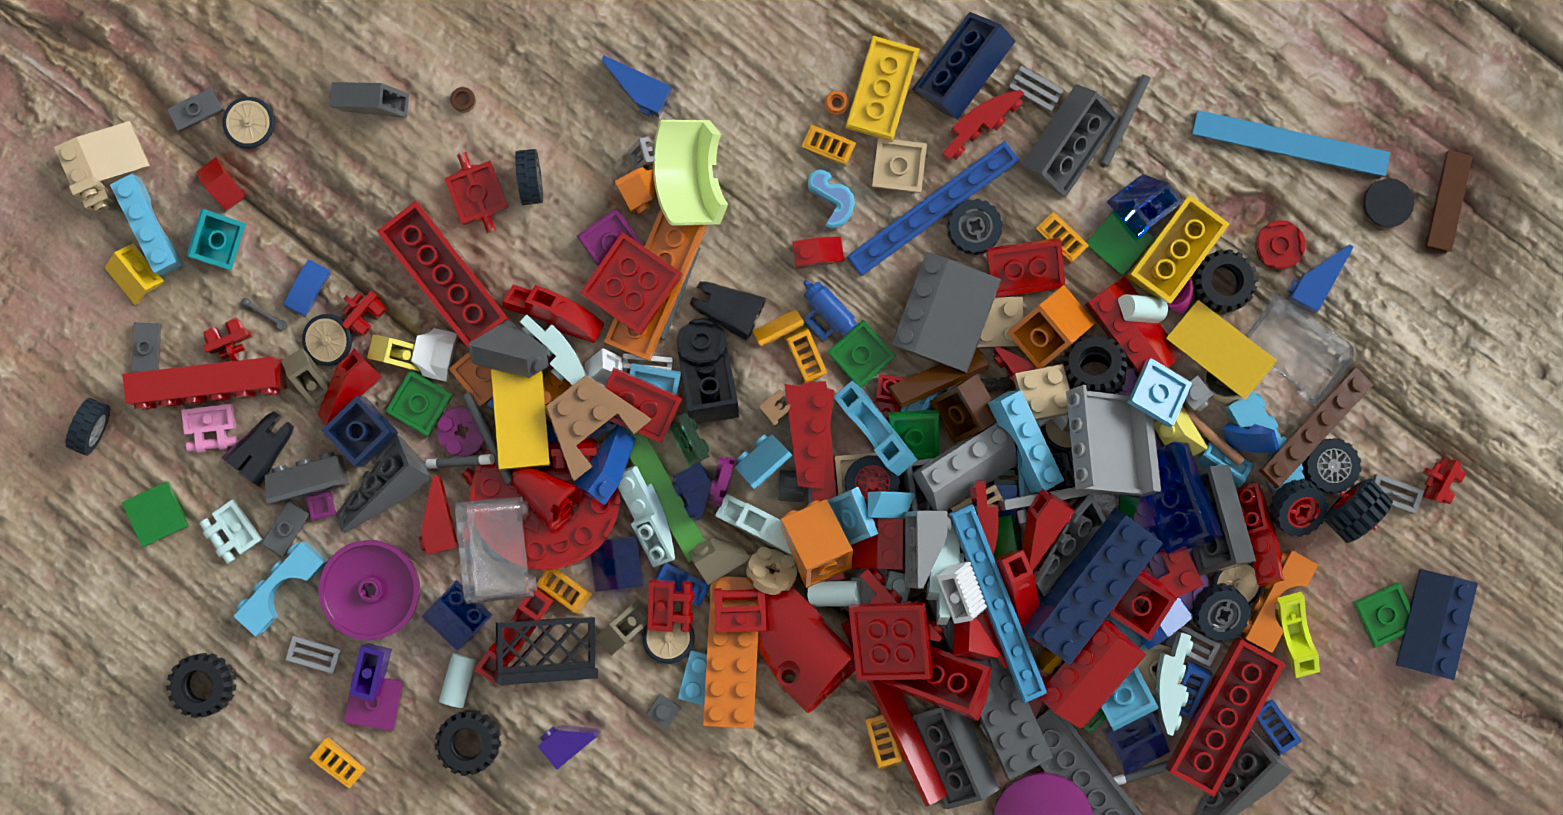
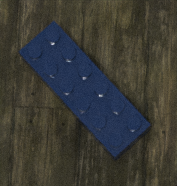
M1114 508L1023 629L1032 638L1070 665L1163 543L1123 512Z

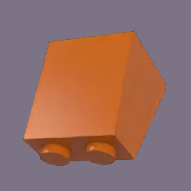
M1063 285L1007 333L1037 369H1040L1076 341L1096 322L1066 286Z
M827 499L821 502L819 500L813 501L806 508L800 511L792 510L781 518L782 532L806 588L851 569L853 549Z

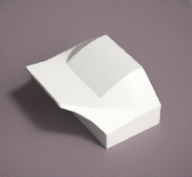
M436 328L429 333L417 335L411 362L421 370L422 376L448 382L449 368L452 366L459 336L454 332Z

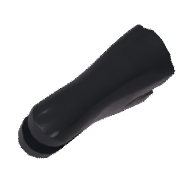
M699 281L696 288L707 295H711L708 303L692 297L690 306L701 315L706 316L747 342L755 328V320L759 318L763 310L766 298L716 283Z
M276 411L267 414L249 433L222 456L224 461L240 471L244 477L258 487H261L265 480V475L269 474L294 430V426L290 422H286L276 434L271 431L281 418V415Z

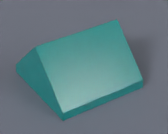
M201 208L186 256L197 261L232 270L246 223Z

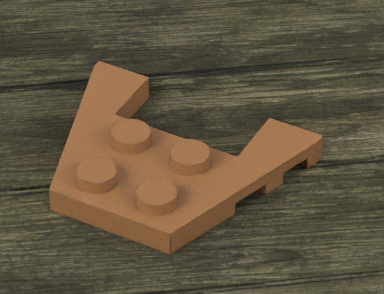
M587 375L546 406L573 481L592 467L577 448V444L617 414L632 434L651 421L647 415Z

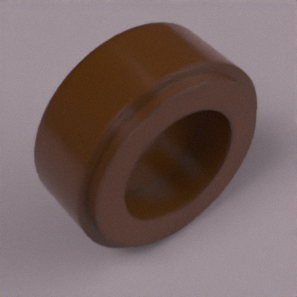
M459 87L452 92L450 101L455 110L466 113L475 107L476 97L469 88Z

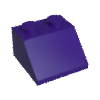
M562 725L556 729L553 726L540 737L542 742L538 745V748L557 770L593 741L600 731L597 728Z

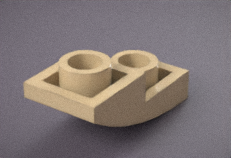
M93 176L69 186L72 194L80 198L84 207L91 211H104L110 207L109 204L115 202L108 189Z

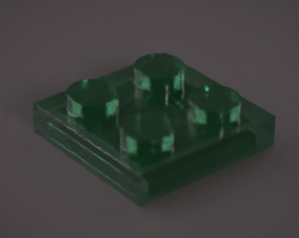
M685 412L676 417L671 422L669 429L689 467L692 468L710 457L708 454L709 447L704 439H700L696 431L698 429L697 424L691 416L689 417Z

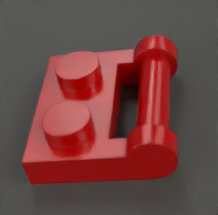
M714 588L716 633L766 632L764 592L758 589L722 590V588ZM757 599L758 606L723 607L722 600Z

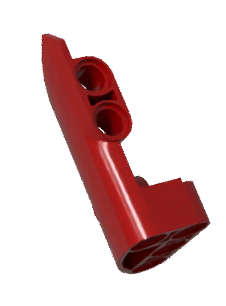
M792 586L791 589L781 591L780 594L771 595L765 593L766 632H759L757 649L777 679L781 690L788 693L806 713H810L856 671L854 652L823 622L824 620L819 612ZM787 675L796 677L792 683H785L783 679Z

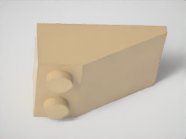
M130 121L75 137L54 147L70 185L93 176L104 186H107L130 174H135L150 167Z

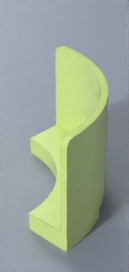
M661 120L658 124L653 148V156H655L653 177L660 207L670 225L721 224L728 203L721 192L718 178H713L712 165H716L717 148L721 133L710 120Z

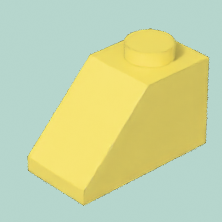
M373 334L367 356L368 359L421 372L411 362L415 344Z
M1183 406L1174 426L1167 427L1159 421L1154 422V428L1164 445L1186 460L1208 448Z

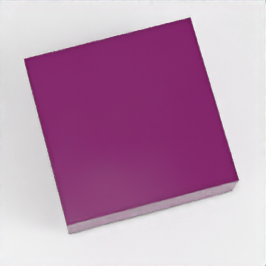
M331 491L305 497L311 521L337 515Z

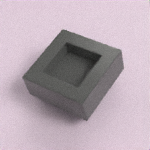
M660 694L647 713V716L667 729L681 707Z

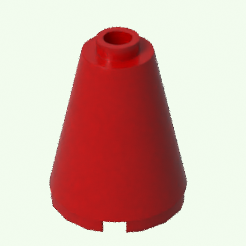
M534 467L517 468L512 474V485L549 529H552V527L557 529L562 526L574 513L571 510L574 503L579 505L583 493L582 489Z

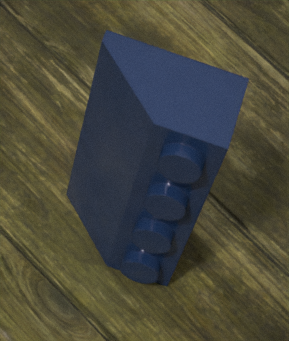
M969 12L912 88V91L940 112L958 120L1016 41L1001 24Z
M1419 569L1410 604L1411 610L1407 617L1406 630L1402 637L1396 661L1397 666L1451 680L1455 679L1478 583Z

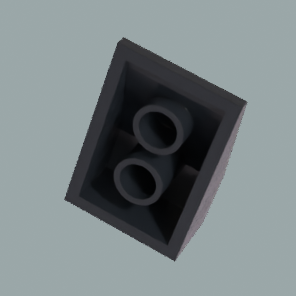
M727 343L721 358L708 366L689 364L682 359L678 352L690 426L739 418L738 400Z

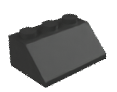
M334 452L320 455V460L311 462L310 459L295 462L296 467L287 469L286 465L271 469L272 473L265 475L266 503L281 504L349 485L350 482L343 456H335Z

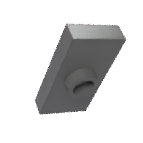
M212 87L167 109L179 132L224 111Z
M134 322L132 372L159 370L162 324Z
M288 501L262 544L281 556H285L308 520L309 512Z

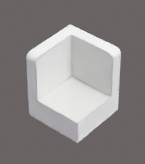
M602 348L585 362V373L596 382L606 385L613 367L622 370V357Z

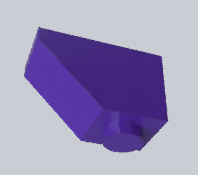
M371 643L360 646L349 695L370 701L375 700L387 672L392 652L391 648Z

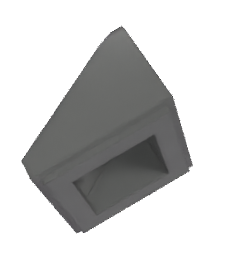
M780 470L778 500L802 502L804 487L798 486L796 471Z

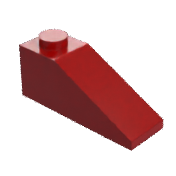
M436 475L432 478L421 527L422 536L419 537L421 550H426L427 555L459 547L442 475Z

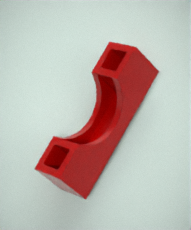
M534 586L518 606L510 621L541 620L556 600ZM531 626L524 635L529 638L537 626ZM505 628L503 630V640L509 644L517 636L518 632L513 628ZM521 637L512 648L519 653L527 641ZM496 641L487 650L474 669L493 684H496L494 682ZM510 650L503 657V667H509L516 657Z

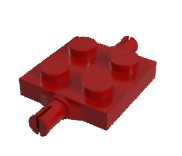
M462 152V155H457L462 169L456 174L444 178L461 224L465 225L473 221L482 220L486 234L491 233V231L494 232L496 228L491 216L496 212L509 208L493 164L491 161H487L480 165H471L467 152Z

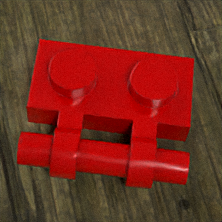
M650 579L647 630L672 632L674 623H681V631L690 632L691 623L693 622L691 601L694 600L692 582H682V591H675V581ZM674 601H682L680 613L674 612Z

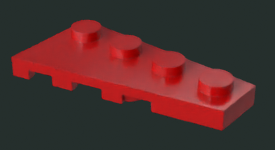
M785 384L787 405L790 404L788 415L798 486L823 489L834 390Z

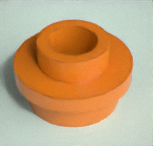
M835 90L827 94L824 105L830 114L841 115L848 109L849 99L844 92ZM835 99L840 100L841 106L834 107L832 101Z

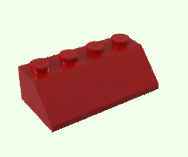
M1123 276L1084 304L1107 337L1114 339L1116 345H1121L1123 348L1122 353L1126 354V362L1131 369L1133 368L1137 378L1146 360L1150 358L1168 368L1183 356L1179 349L1166 339L1168 334L1160 323L1124 320L1118 298L1125 294L1139 295L1126 276Z
M1110 620L1103 621L1070 665L1065 662L1045 685L1047 693L1039 698L1054 713L1083 729L1143 660L1146 654Z
M930 646L933 672L931 679L880 680L888 688L978 721L988 698L991 668Z

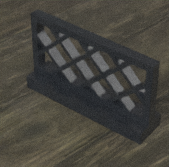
M595 617L496 622V671H494V682L497 684L513 685L598 678V668L595 667ZM580 623H588V633L580 639L573 631ZM555 625H562L567 631L557 641L549 632ZM531 626H537L542 631L534 642L524 635ZM503 628H513L518 632L517 636L509 644L503 640ZM571 634L579 643L569 653L561 644ZM547 635L555 644L544 654L537 645ZM523 637L530 644V647L520 656L512 647ZM584 646L588 650V661L578 662L573 656ZM559 647L567 656L560 663H554L549 657ZM533 649L543 656L536 665H530L524 660ZM510 650L519 659L512 666L503 667V657Z

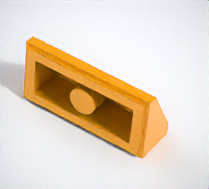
M792 310L754 329L753 334L759 346L763 347L803 327L804 321L797 310Z

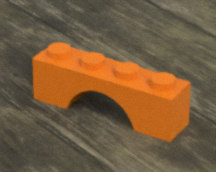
M1286 550L1285 553H1281L1283 559L1280 562L1284 581L1264 586L1266 590L1262 597L1259 596L1254 602L1252 609L1255 611L1250 620H1248L1247 627L1242 630L1241 638L1270 653H1273L1284 632L1275 616L1277 598L1289 588L1296 586L1307 587L1318 567L1317 563L1292 550Z

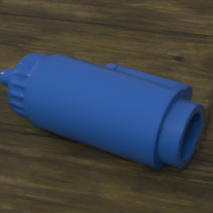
M808 280L803 282L806 287L804 297L813 308L803 321L822 342L834 331L844 337L858 324L854 320L855 316L826 286H823L820 282L815 284L810 283ZM816 312L831 327L828 332L812 318Z

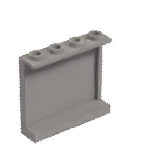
M1086 385L1066 391L1076 490L1142 497L1161 492L1153 418L1127 403L1130 396L1087 391Z

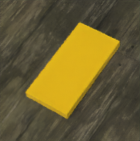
M872 36L846 123V129L893 142L919 55V48Z
M1197 300L1166 338L1244 400L1249 397L1278 362L1199 300Z
M492 369L499 470L549 466L550 458L542 371L530 378Z

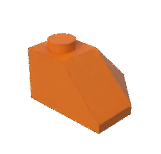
M641 167L615 181L632 214L637 212L639 215L651 208L650 204L654 203L656 197L653 169L648 170Z

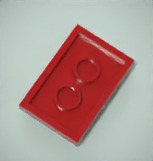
M1060 238L986 248L989 275L1001 279L995 298L1059 289L1065 285L1062 241Z
M613 367L605 388L651 419L650 422L636 433L662 443L682 397ZM617 414L609 419V421L627 428Z

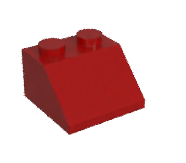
M873 518L878 534L852 544L851 568L902 569L903 519Z
M1142 570L1109 615L1150 641L1177 598L1159 580Z

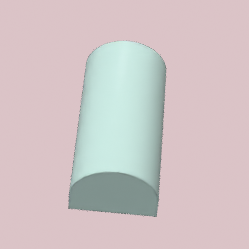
M1125 294L1118 298L1125 321L1159 323L1167 316V303L1157 297Z
M861 581L819 582L808 587V601L813 607L861 604Z
M452 653L439 698L440 703L458 708L464 707L477 659Z

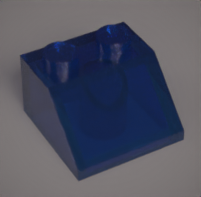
M637 536L604 540L603 544L591 555L595 592L645 585L640 545Z

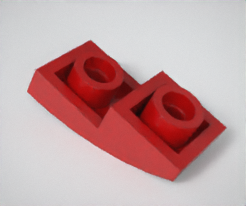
M879 374L875 405L889 422V412H899V404L890 393L889 386L904 380V378Z

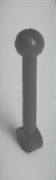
M249 298L242 299L241 304L243 307H249L275 323L280 330L287 328V323L284 320L274 318L252 304Z

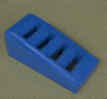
M1190 661L1186 665L1185 674L1180 684L1186 686V692L1194 695V698L1188 697L1187 703L1191 706L1190 708L1181 706L1179 715L1192 719L1212 674L1209 669ZM1191 673L1201 677L1202 679L1200 680L1198 678L1191 676ZM1190 682L1199 687L1198 689H1195L1193 687L1186 685V683Z
M1271 699L1265 703L1256 720L1281 756L1301 743L1302 740L1274 700ZM1273 709L1274 714L1265 720L1261 718L1263 714ZM1278 717L1280 722L1269 729L1267 724ZM1284 726L1286 730L1275 737L1273 733ZM1290 734L1292 739L1281 746L1279 741Z

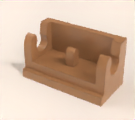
M781 389L759 406V409L774 427L779 424V420L788 414L790 404L786 405L782 410H780L783 407L781 403L776 406L784 398V393Z

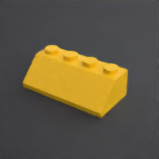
M1189 194L1183 199L1126 278L1145 292L1171 304L1224 233L1229 223Z

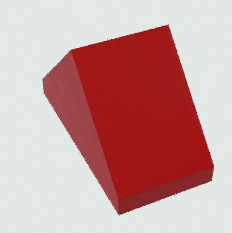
M217 157L196 172L204 188L226 211L246 197Z
M976 617L972 621L954 623L953 655L977 661L997 658L1000 655Z

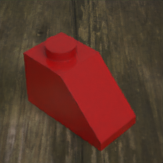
M816 237L792 241L796 269L845 261L841 237Z

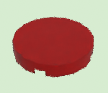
M1284 220L1268 223L1259 231L1255 241V250L1262 263L1272 269L1279 270L1292 267L1298 263L1305 252L1306 246L1303 232L1293 223Z

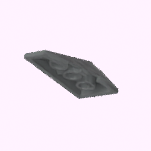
M396 435L376 456L378 462L372 471L365 472L363 475L364 481L359 490L352 491L337 513L336 518L341 532L346 533L414 494L430 478L424 461L401 436Z
M1091 494L1078 498L1070 506L1075 511L1070 522L1063 527L1057 536L1056 542L1049 547L1035 576L1036 588L1043 597L1062 578L1106 520L1095 497Z
M1250 729L1215 796L1206 793L1194 815H1237L1276 788L1293 770L1272 747Z

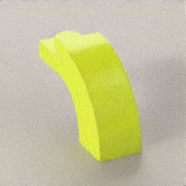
M1302 592L1277 598L1278 609L1275 610L1276 619L1284 630L1281 641L1295 678L1320 672L1319 654L1309 633L1305 598Z

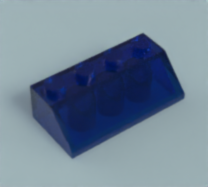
M1172 442L1158 449L1157 459L1161 492L1145 497L1166 554L1198 547L1223 536L1189 444Z

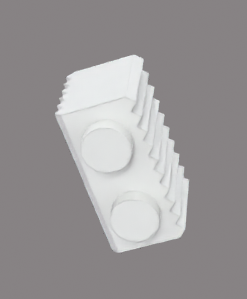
M970 562L950 565L936 576L955 624L972 621L987 607L984 604V596L981 594L982 591L979 590L980 586L977 585V577L974 576L975 573L972 571L973 568L970 566Z

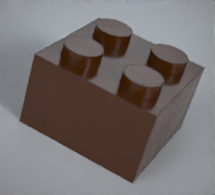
M978 374L948 388L929 401L934 410H939V419L954 444L983 431L996 422L988 405L992 398Z

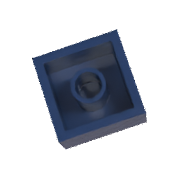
M356 396L322 429V432L355 467H364L399 433L366 397Z

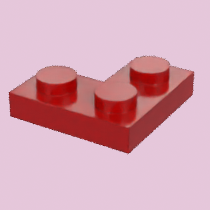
M1182 539L1158 550L1169 573L1157 578V580L1176 598L1204 585Z

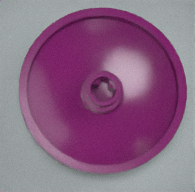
M378 540L358 541L338 550L325 565L319 581V601L328 621L344 635L359 640H378L398 632L414 615L420 598L419 576L409 557L394 545Z
M1036 772L1014 780L1005 788L997 801L994 815H1093V810L1085 793L1074 782L1058 774Z

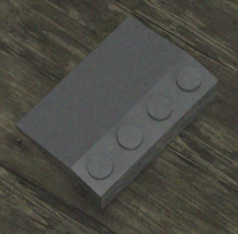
M926 252L892 345L900 351L967 373L1001 279L951 259Z

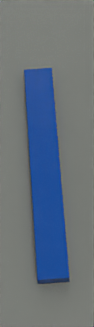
M1004 141L849 254L847 259L862 277L955 209L961 202L966 201L1020 161L1008 143Z

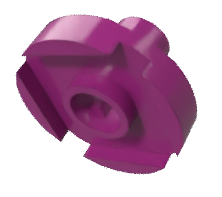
M466 407L453 408L447 411L438 421V440L441 446L450 454L470 456L478 452L485 443L469 409ZM459 425L469 428V432L466 433V438L464 439L460 435H456Z
M726 456V458L720 457L715 476V478L719 479L718 481L713 480L708 501H712L713 505L722 507L731 479L732 468H734L736 460L734 458Z

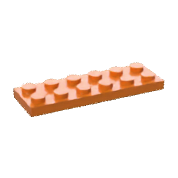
M660 209L644 247L684 275L642 335H639L614 317L604 343L651 361L708 225H670L662 209Z
M722 576L711 583L703 727L754 729L758 632L716 633L714 588H722V590L756 589L751 578ZM757 599L722 600L723 607L758 606Z

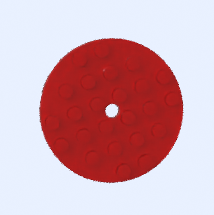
M592 437L585 438V442L593 443L597 453L601 445ZM489 449L483 455L491 454ZM495 461L493 464L476 466L470 488L472 515L481 536L487 544L507 561L533 570L549 571L566 568L592 555L611 533L620 508L621 493L618 487L605 505L589 498L583 493L579 505L574 503L571 508L574 511L572 516L559 528L554 529L552 527V529H549L512 483L506 485ZM568 466L566 468L551 467L543 470V472L571 484L576 482V480L573 481L571 479ZM510 469V471H511L512 474H513V472L516 470V469Z

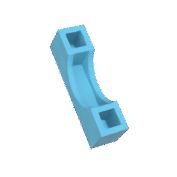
M130 174L110 184L153 273L163 276L183 266L184 264L173 242L165 234L151 206V197L142 179L134 174Z
M851 381L833 396L845 413L864 432L874 446V451L889 470L899 476L917 461L916 457L867 393L855 382Z
M1009 391L988 402L998 426L1004 428L1012 436L1019 448L1022 457L1020 472L1030 493L1040 492L1042 488L1048 490L1064 481L1022 391Z
M1253 391L1246 400H1234L1223 407L1233 425L1250 428L1253 424L1273 429L1275 430L1279 448L1287 440L1278 433V424L1272 415L1268 416L1264 407L1266 404L1260 394H1255ZM1275 452L1268 453L1267 461ZM1302 464L1292 473V475L1282 484L1281 487H1283L1285 483L1291 482V480H1300L1304 478V475L1302 473V471H1304V468ZM1266 479V481H1267V483L1269 484V486H1270V488L1272 489V491H1273V492H1276L1279 488H1275V487Z
M296 542L287 551L289 556L283 563L279 561L270 570L272 575L266 581L262 579L254 587L253 591L255 593L250 599H243L236 607L238 612L234 617L255 637L262 635L278 617L274 607V597L278 587L290 578H300L306 581L312 580L327 564L328 560L308 542H301L300 544Z

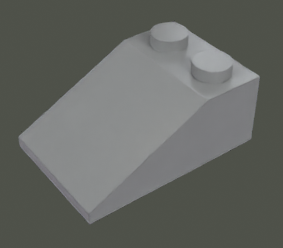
M947 511L905 512V588L924 587L947 539V532L951 529V519L947 516Z

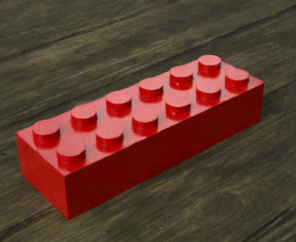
M414 201L377 230L378 234L468 349V343L506 320L511 321L419 202Z
M265 357L122 374L125 404L134 405V409L151 410L157 409V404L166 407L182 406L181 401L191 404L206 403L207 398L219 402L229 401L233 395L234 397H240V399L256 397L255 393H259V395L265 394V396L280 395V390L287 389L286 372L282 364L283 359Z
M1234 638L1165 769L1206 793L1215 796L1286 663L1242 639Z

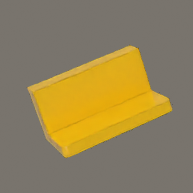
M133 243L114 252L105 266L106 271L134 305L140 303L146 293L160 287L164 282L160 275L153 273L148 261Z

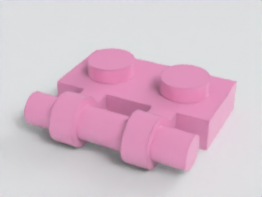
M233 404L181 410L184 435L194 434L195 441L186 442L187 452L197 451V453H204L208 449L216 448L228 450L229 447L234 446L238 442L237 436L227 437L226 430L236 429ZM216 431V439L205 440V432Z

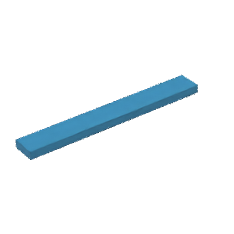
M1201 110L1196 111L1191 134L1192 136L1379 177L1386 176L1390 152Z
M973 504L949 513L948 516L951 519L965 559L971 563L970 566L973 568L974 576L977 577V585L980 586L979 590L982 591L981 594L984 596V604L987 605L985 610L1021 701L1026 703L1046 694V688Z

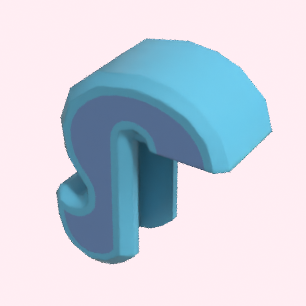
M816 170L809 175L808 189L836 206V209L825 225V229H839L851 218L855 206L854 195L848 187L842 184H828L832 177L830 173L824 170Z

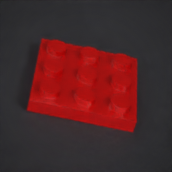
M622 232L580 293L633 331L642 335L684 274Z
M925 602L851 604L849 606L857 681L931 679L933 677Z

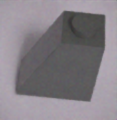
M332 82L329 94V107L343 112L407 118L409 93L383 83Z
M509 320L468 343L471 361L475 365L530 378L548 367L546 347Z

